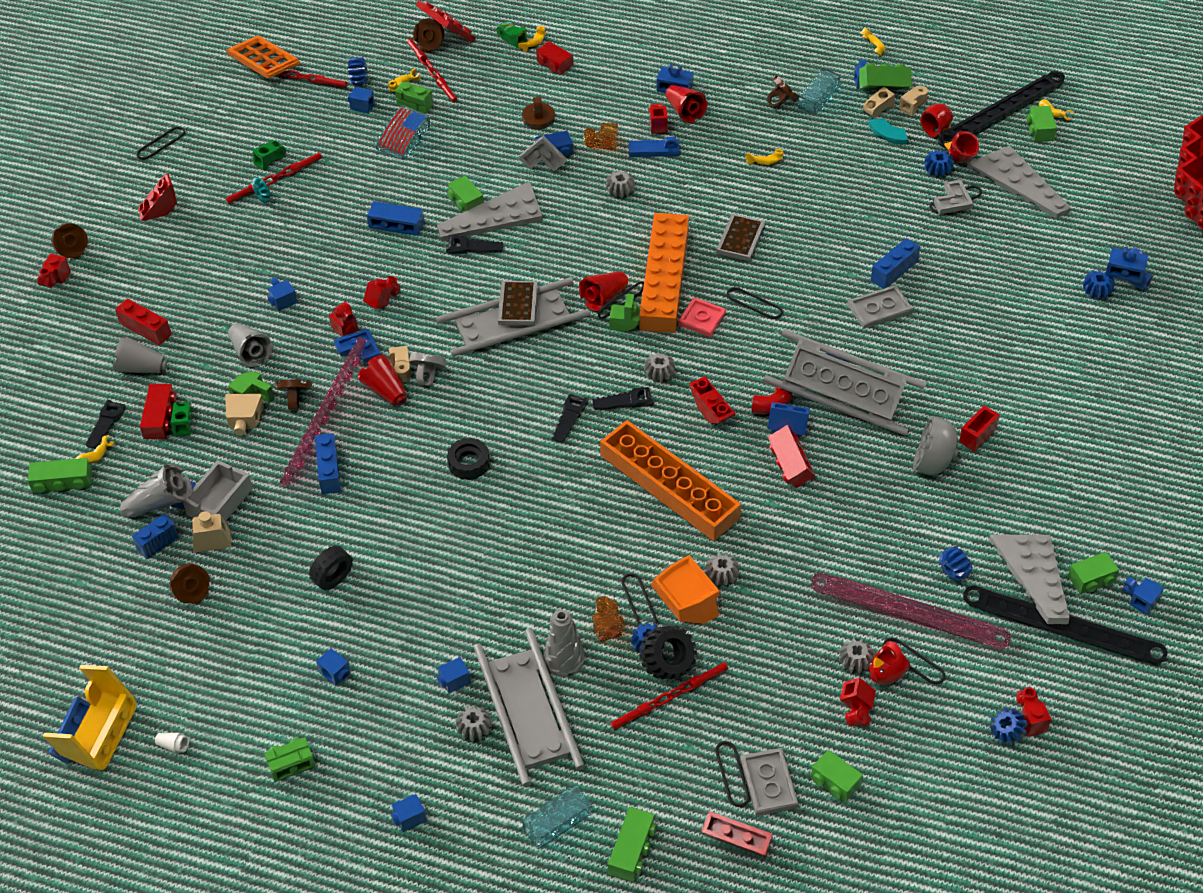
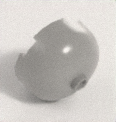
M935 416L929 418L922 432L918 450L915 453L913 470L926 475H936L943 472L949 466L952 459L955 460L958 453V448H956L957 432L949 421Z

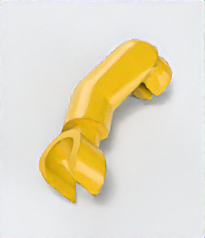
M538 26L534 38L526 43H518V48L527 52L528 47L531 48L541 44L546 35L545 27Z
M864 28L860 34H864L862 37L869 39L877 47L874 52L881 56L886 50L885 45L875 35H871L872 32Z
M416 68L410 71V74H405L389 81L388 89L391 92H395L401 82H410L409 80L411 79L412 81H419L420 72L414 77L417 73Z
M1042 99L1039 102V106L1051 107L1053 117H1064L1066 120H1071V118L1066 116V113L1071 112L1075 114L1072 110L1062 111L1061 109H1055L1046 99Z
M776 149L773 154L766 157H758L746 153L745 158L749 165L757 162V164L769 166L781 161L784 152L781 149Z
M110 435L103 436L101 445H98L95 451L81 454L76 459L88 458L90 464L99 462L105 454L106 448L113 446L114 441L107 443V438Z

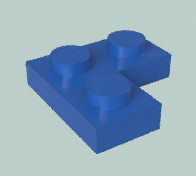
M369 329L334 340L340 357L359 352L365 364L374 357L381 355Z

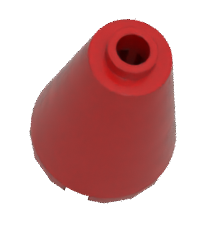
M672 85L666 90L665 96L683 121L694 123L696 122L694 120L703 117L707 110L708 102L702 92L677 85Z
M622 271L586 276L579 282L581 299L584 298L587 302L585 304L587 308L592 311H598L628 286V277Z
M379 355L368 361L369 366L366 369L362 367L358 374V380L391 405H402L406 401L407 393L390 359L387 356Z

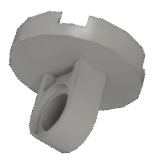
M424 353L410 354L409 363L417 365L416 381L419 385H431L434 381L436 369L446 368L445 358L432 355V357L425 356ZM424 373L427 375L426 382L423 379Z

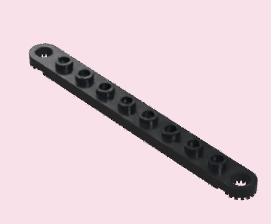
M1054 70L954 125L946 132H942L939 134L938 144L946 148L944 144L948 142H945L943 139H949L952 142L953 137L960 131H967L972 134L978 133L1061 86L1064 83L1065 74Z
M978 585L968 586L963 593L965 602L970 606L1152 663H1162L1167 658L1166 646L1151 639L1069 614L1068 624H1047L1037 610L1035 603ZM976 590L979 592V599L977 601L970 600L968 597L969 591ZM1155 647L1161 648L1163 655L1160 658H1154L1150 654L1151 649Z

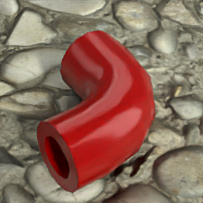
M775 387V392L772 395H754L751 413L770 414L772 402L789 405L793 393Z

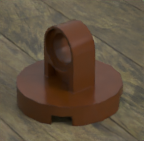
M433 18L420 20L415 25L413 31L415 42L418 43L421 49L426 51L439 48L444 41V29Z
M775 75L772 81L776 87L767 96L769 105L773 108H779L788 98L795 103L800 97L795 92L793 93L791 87L779 76ZM774 96H778L779 101L772 104L771 99Z
M533 97V103L526 106L522 111V121L524 125H530L531 129H545L548 127V124L553 123L555 120L554 109L550 105L542 103L541 97Z
M63 223L53 231L51 237L52 246L59 255L66 258H75L80 256L88 244V236L79 225Z
M299 379L275 381V390L287 391L288 410L295 411L299 410V391L312 390V381L307 380L306 383H301Z
M183 564L171 575L169 581L170 591L173 597L181 603H198L209 592L210 577L207 571L197 564Z

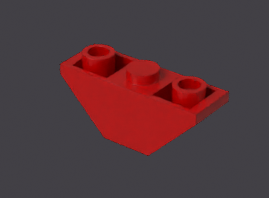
M168 173L158 181L154 189L149 192L146 199L139 205L138 212L142 221L168 215L177 204L173 184Z
M706 376L689 383L698 410L708 423H721L735 416V412Z

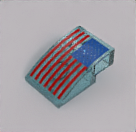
M401 105L384 128L375 146L376 150L404 160L422 141L423 133L431 126L430 116Z

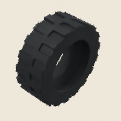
M462 438L451 444L447 454L448 468L451 474L453 473L456 478L458 477L462 480L477 479L483 476L490 466L489 451L485 443L479 439ZM466 453H473L478 456V460L473 464L465 465L459 462V457Z
M339 545L329 547L313 561L309 569V578L321 590H331L348 576L353 566V558Z

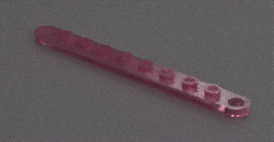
M358 337L354 344L356 346L352 347L291 457L288 467L285 468L284 474H282L283 477L280 480L281 485L288 487L298 469L301 470L303 468L306 454L310 455L313 449L312 443L315 440V436L321 434L322 425H326L329 420V412L334 411L338 396L341 397L344 393L345 383L350 382L353 369L359 366L360 356L365 348L366 339Z
M817 573L812 577V589L818 593L997 649H1004L1010 643L1011 635L1005 628L1002 629L984 621L838 576L827 575V573ZM818 580H824L827 582L826 586H820L818 585V583L816 584V582ZM1002 635L1005 640L999 642L994 636Z

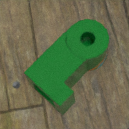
M505 21L496 28L499 37L518 48V43L527 42V29L522 26L518 28L512 22Z
M275 140L270 141L252 150L253 164L264 171L268 168V164L285 156L286 148Z
M190 401L174 403L171 418L174 436L191 435L192 405Z

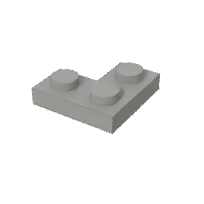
M544 135L519 155V159L529 169H532L543 160L555 171L567 160Z
M961 179L945 182L944 189L947 195L934 198V205L939 215L972 209L973 202Z

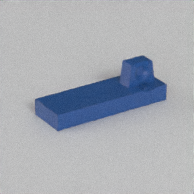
M675 136L666 137L665 140L629 141V157L680 156L679 140H676Z
M79 696L75 697L57 734H71L75 736L91 704ZM52 746L50 747L48 754L65 764L70 762V759L61 756Z

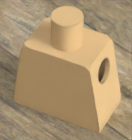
M226 394V417L229 428L234 429V433L240 436L245 434L246 429H255L264 409L262 395Z
M204 511L199 514V517L192 519L194 553L231 547V531L221 514L211 515L209 512Z

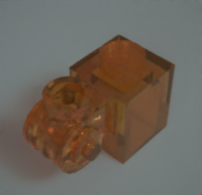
M602 123L599 132H595L593 128L585 129L583 132L584 143L589 148L599 146V149L616 150L619 137L618 124Z
M606 596L596 599L597 614L592 615L593 629L599 643L622 636V627H625L622 615L617 613L618 606L616 600H611Z

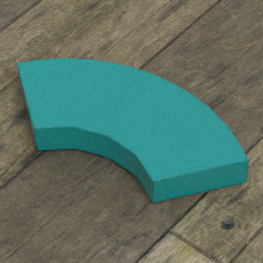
M885 118L869 120L868 125L876 136H881L890 143L908 144L905 128L894 127Z

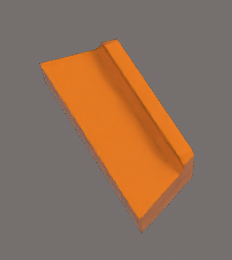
M690 555L670 565L653 579L651 587L680 622L705 624L719 616L716 599L720 595V591Z

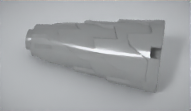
M171 463L163 466L159 471L150 476L149 480L138 486L137 490L129 494L121 502V513L127 517H137L146 512H153L162 507L166 508L190 497L192 491L188 475L183 477L181 472L184 470L176 464Z
M558 610L551 616L550 632H548L543 654L548 671L558 677H568L570 673L575 675L582 669L585 662V653L575 622L566 610Z

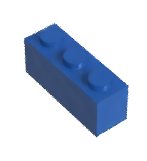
M373 201L367 214L368 227L418 236L424 224L423 209Z
M908 238L904 239L872 266L871 281L882 289L890 286L918 262L920 246Z
M334 433L316 435L317 467L321 493L323 495L341 492Z

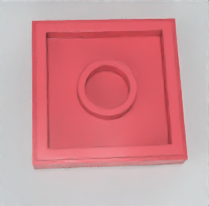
M693 298L679 319L678 326L712 337L724 318L726 309Z

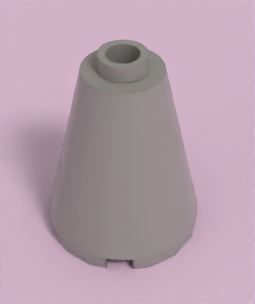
M240 323L230 327L228 336L240 361L244 365L257 367L263 360L269 359L273 345L266 334Z
M123 336L117 345L115 352L117 362H113V370L115 372L161 373L162 370L165 371L167 360H165L164 355L127 336Z

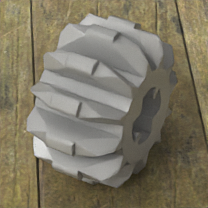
M620 170L617 173L612 172L611 175H608L606 182L609 195H614L615 198L621 196V198L623 196L629 197V194L633 193L635 186L632 174L627 173L626 170L624 172H620Z
M657 352L656 355L651 353L650 357L646 358L644 371L648 379L652 378L653 382L659 380L662 383L663 380L669 381V378L673 377L675 361H673L672 356H667L666 352L664 354Z
M718 552L717 557L711 555L710 560L706 562L705 574L712 582H716L717 587L720 583H723L726 587L728 582L733 584L735 578H738L739 564L734 556L729 557L728 553L721 555Z
M854 637L851 642L845 641L844 646H841L839 650V661L843 663V669L850 668V673L857 670L859 674L862 672V669L868 671L870 662L874 657V649L870 648V643L864 644L863 639L858 642Z
M474 705L473 709H470L466 706L465 712L459 711V717L456 718L455 722L457 732L462 734L464 740L470 737V740L473 742L475 738L482 740V735L488 736L489 729L492 727V721H490L491 716L489 712H485L484 707L477 709V706Z

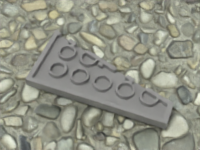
M1010 145L967 164L968 169H975L984 178L986 176L994 180V184L1015 196L1019 194L1024 197V201L1028 203L1033 202L1039 206L1040 210L1054 218H1059L1071 211V207Z
M529 181L438 224L437 230L441 242L448 241L450 236L467 237L543 221Z
M990 535V543L996 546L997 553L1007 562L1006 566L1020 586H1024L1027 596L1034 600L1037 610L1046 623L1068 624V609L1050 535Z

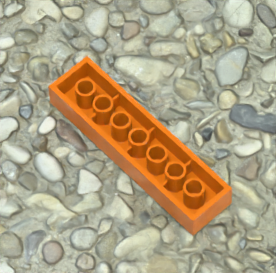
M654 213L639 315L640 331L676 333L689 233V215Z
M628 420L600 441L601 457L711 540L715 541L741 518V503Z

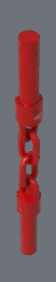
M409 38L407 43L415 52L418 60L426 66L430 75L436 79V84L440 89H443L452 103L457 102L458 99L448 87L447 82L444 78L440 77L439 72L433 68L425 53L419 49L413 39Z
M287 70L276 75L280 77L285 75L292 79H305L321 85L327 84L347 88L348 85L346 81L326 78L322 75L301 74L295 70ZM291 72L297 73L296 77L290 76Z
M319 152L300 162L289 165L282 172L269 175L262 180L266 183L265 180L272 177L273 181L266 184L269 186L275 183L277 179L283 176H290L322 159V155ZM290 168L291 172L287 174L285 170ZM252 184L226 197V202L230 204L248 194L255 193Z
M723 662L699 676L695 675L675 689L659 695L648 703L645 702L637 706V709L610 722L612 729L615 730L640 716L643 717L649 714L652 709L668 703L682 693L694 690L701 686L703 682L728 670L727 664ZM689 684L690 687L685 689L684 686ZM667 695L668 699L660 703L659 699Z

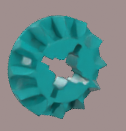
M258 177L253 178L251 184L258 199L263 203L270 202L271 195L266 183Z

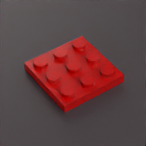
M418 0L415 6L445 28L472 43L474 42L476 37L471 34L472 30L466 26L463 27L461 22L453 19L447 12H443L427 1L423 3Z

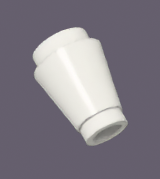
M158 733L155 738V744L179 754L187 750L189 738L184 733Z

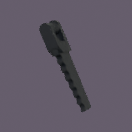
M450 236L446 252L449 254L502 252L503 242L479 241L478 239L469 240L465 236ZM455 243H459L460 247H455Z
M641 387L633 388L628 393L613 394L612 396L608 395L607 397L603 396L597 399L592 398L593 408L597 410L632 406V408L654 405V400L651 399L650 388ZM639 395H643L644 400H638Z
M572 394L568 395L552 440L561 443L565 441L577 418L581 416L587 406L589 398H582ZM571 402L577 403V404H579L580 406L573 405V404H571Z
M106 400L99 413L100 417L86 442V447L96 449L100 445L102 437L106 436L105 434L109 433L108 430L111 429L114 422L122 417L126 408L125 404Z

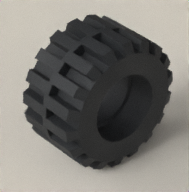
M679 626L657 627L653 631H649L646 634L648 637H643L642 639L644 644L639 647V650H642V654L639 657L644 661L641 664L643 667L648 668L646 672L653 674L655 678L673 679L686 675V671H691L693 668L691 664L696 662L694 655H697V650H694L696 643L691 641L692 635L686 634L687 630L684 628L679 629ZM666 641L670 642L674 648V659L670 664L666 663L662 657V646Z

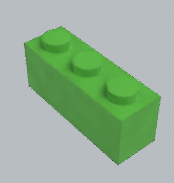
M867 63L859 69L860 89H882L883 87L888 90L908 89L912 87L911 67H905L904 64H898L893 67L890 64L875 66V63Z
M88 458L29 463L28 483L32 493L91 488L92 468Z
M629 807L608 862V875L634 882L636 874H641L643 855L647 856L650 849L649 838L650 836L654 837L657 829V824L654 823V814Z

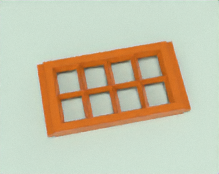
M259 35L226 49L229 56L267 79L300 64L298 58ZM257 44H260V45H261V46H259V47H257V48H255V49L252 48L253 46H255V45H257ZM246 49L248 50V52H246V53H244V54H240V52H242V51H244V50H246ZM266 49L270 50L263 54L260 53L261 51H264ZM274 54H277V55H278L277 57H274V58H272V59L269 58L270 56H272V55H274ZM257 55V57L253 59L248 58L250 56ZM283 59L287 60L281 64L277 63ZM261 60H265V61H266V62L261 63V64H259V65L257 64V62H259V61H261ZM270 65L275 66V67L270 68V69H268V70L265 69L266 67H268V66H270Z

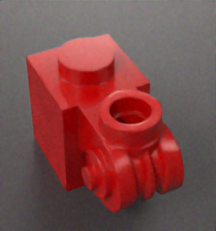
M662 103L650 104L648 113L651 134L668 133L666 106H663Z
M50 253L42 265L43 268L39 271L37 284L52 288L55 283L63 284L71 273L67 258Z
M388 276L385 280L376 279L368 282L363 302L375 309L388 306L390 295L395 297L400 291V284L397 283L398 279L394 276Z
M347 302L336 306L333 309L334 312L329 314L331 328L341 337L358 331L356 317H354L351 306Z
M860 677L843 682L840 701L851 708V711L845 715L846 722L851 727L857 725L866 727L870 723L868 715L869 710L873 708L876 690Z
M1026 687L1023 691H1017L1016 701L1020 706H1023L1021 713L1025 716L1023 720L1028 725L1024 727L1027 737L1048 733L1051 717L1044 702H1039L1036 690L1032 687Z

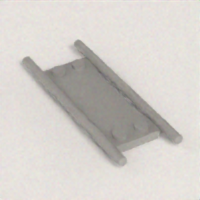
M570 277L537 288L535 326L498 325L499 308L475 314L499 306L500 298L437 316L435 320L437 324L455 320L456 327L465 346L451 349V356L454 357L590 316V312L588 309L569 314L557 289L573 284V279Z
M783 329L781 336L798 342L784 381L765 375L763 382L906 436L907 428L891 423L893 414L905 383L924 390L926 382ZM805 388L816 391L831 398L837 399L839 401L845 402L860 409L866 410L869 412V414L857 410L855 408L849 407L847 405L841 404L834 400L828 399L826 397L820 396L813 392L805 390Z
M532 628L525 630L531 650L488 662L481 643L474 645L475 653L524 787L531 784L526 768L531 769L567 758L569 754H571L577 770L585 767ZM538 671H540V674L542 676L543 682L545 684L546 690L548 692L549 698L551 700L552 706L554 708L555 714L557 716L562 731H559L547 696L545 694L544 688L542 686L541 680L539 678Z

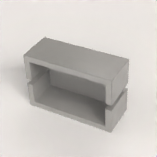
M217 460L192 489L190 497L183 501L186 514L194 518L199 517L201 512L207 511L211 515L221 514L226 521L253 489L250 475L237 468L232 469V466Z

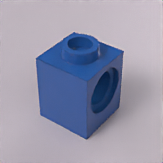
M332 648L316 661L318 672L335 686L341 681H345L351 673L349 662Z

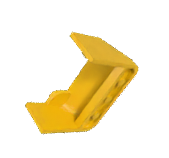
M80 665L79 669L89 679L85 689V696L91 705L75 736L71 734L44 733L43 737L61 756L94 770H104L136 710V700L108 666Z

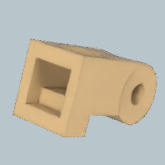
M924 86L912 88L900 97L899 109L913 116L916 113L917 107L926 103L928 89Z
M883 87L864 103L863 111L873 118L878 117L886 108L891 109L894 106L895 94Z
M407 346L389 348L390 360L392 364H395L394 369L400 381H409L411 370Z

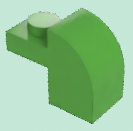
M627 294L625 306L612 304L609 330L629 331L638 325L641 307H637V302H634V294Z
M257 372L243 373L228 385L230 394H261L262 399L269 403L274 399L271 385L263 382L261 374Z

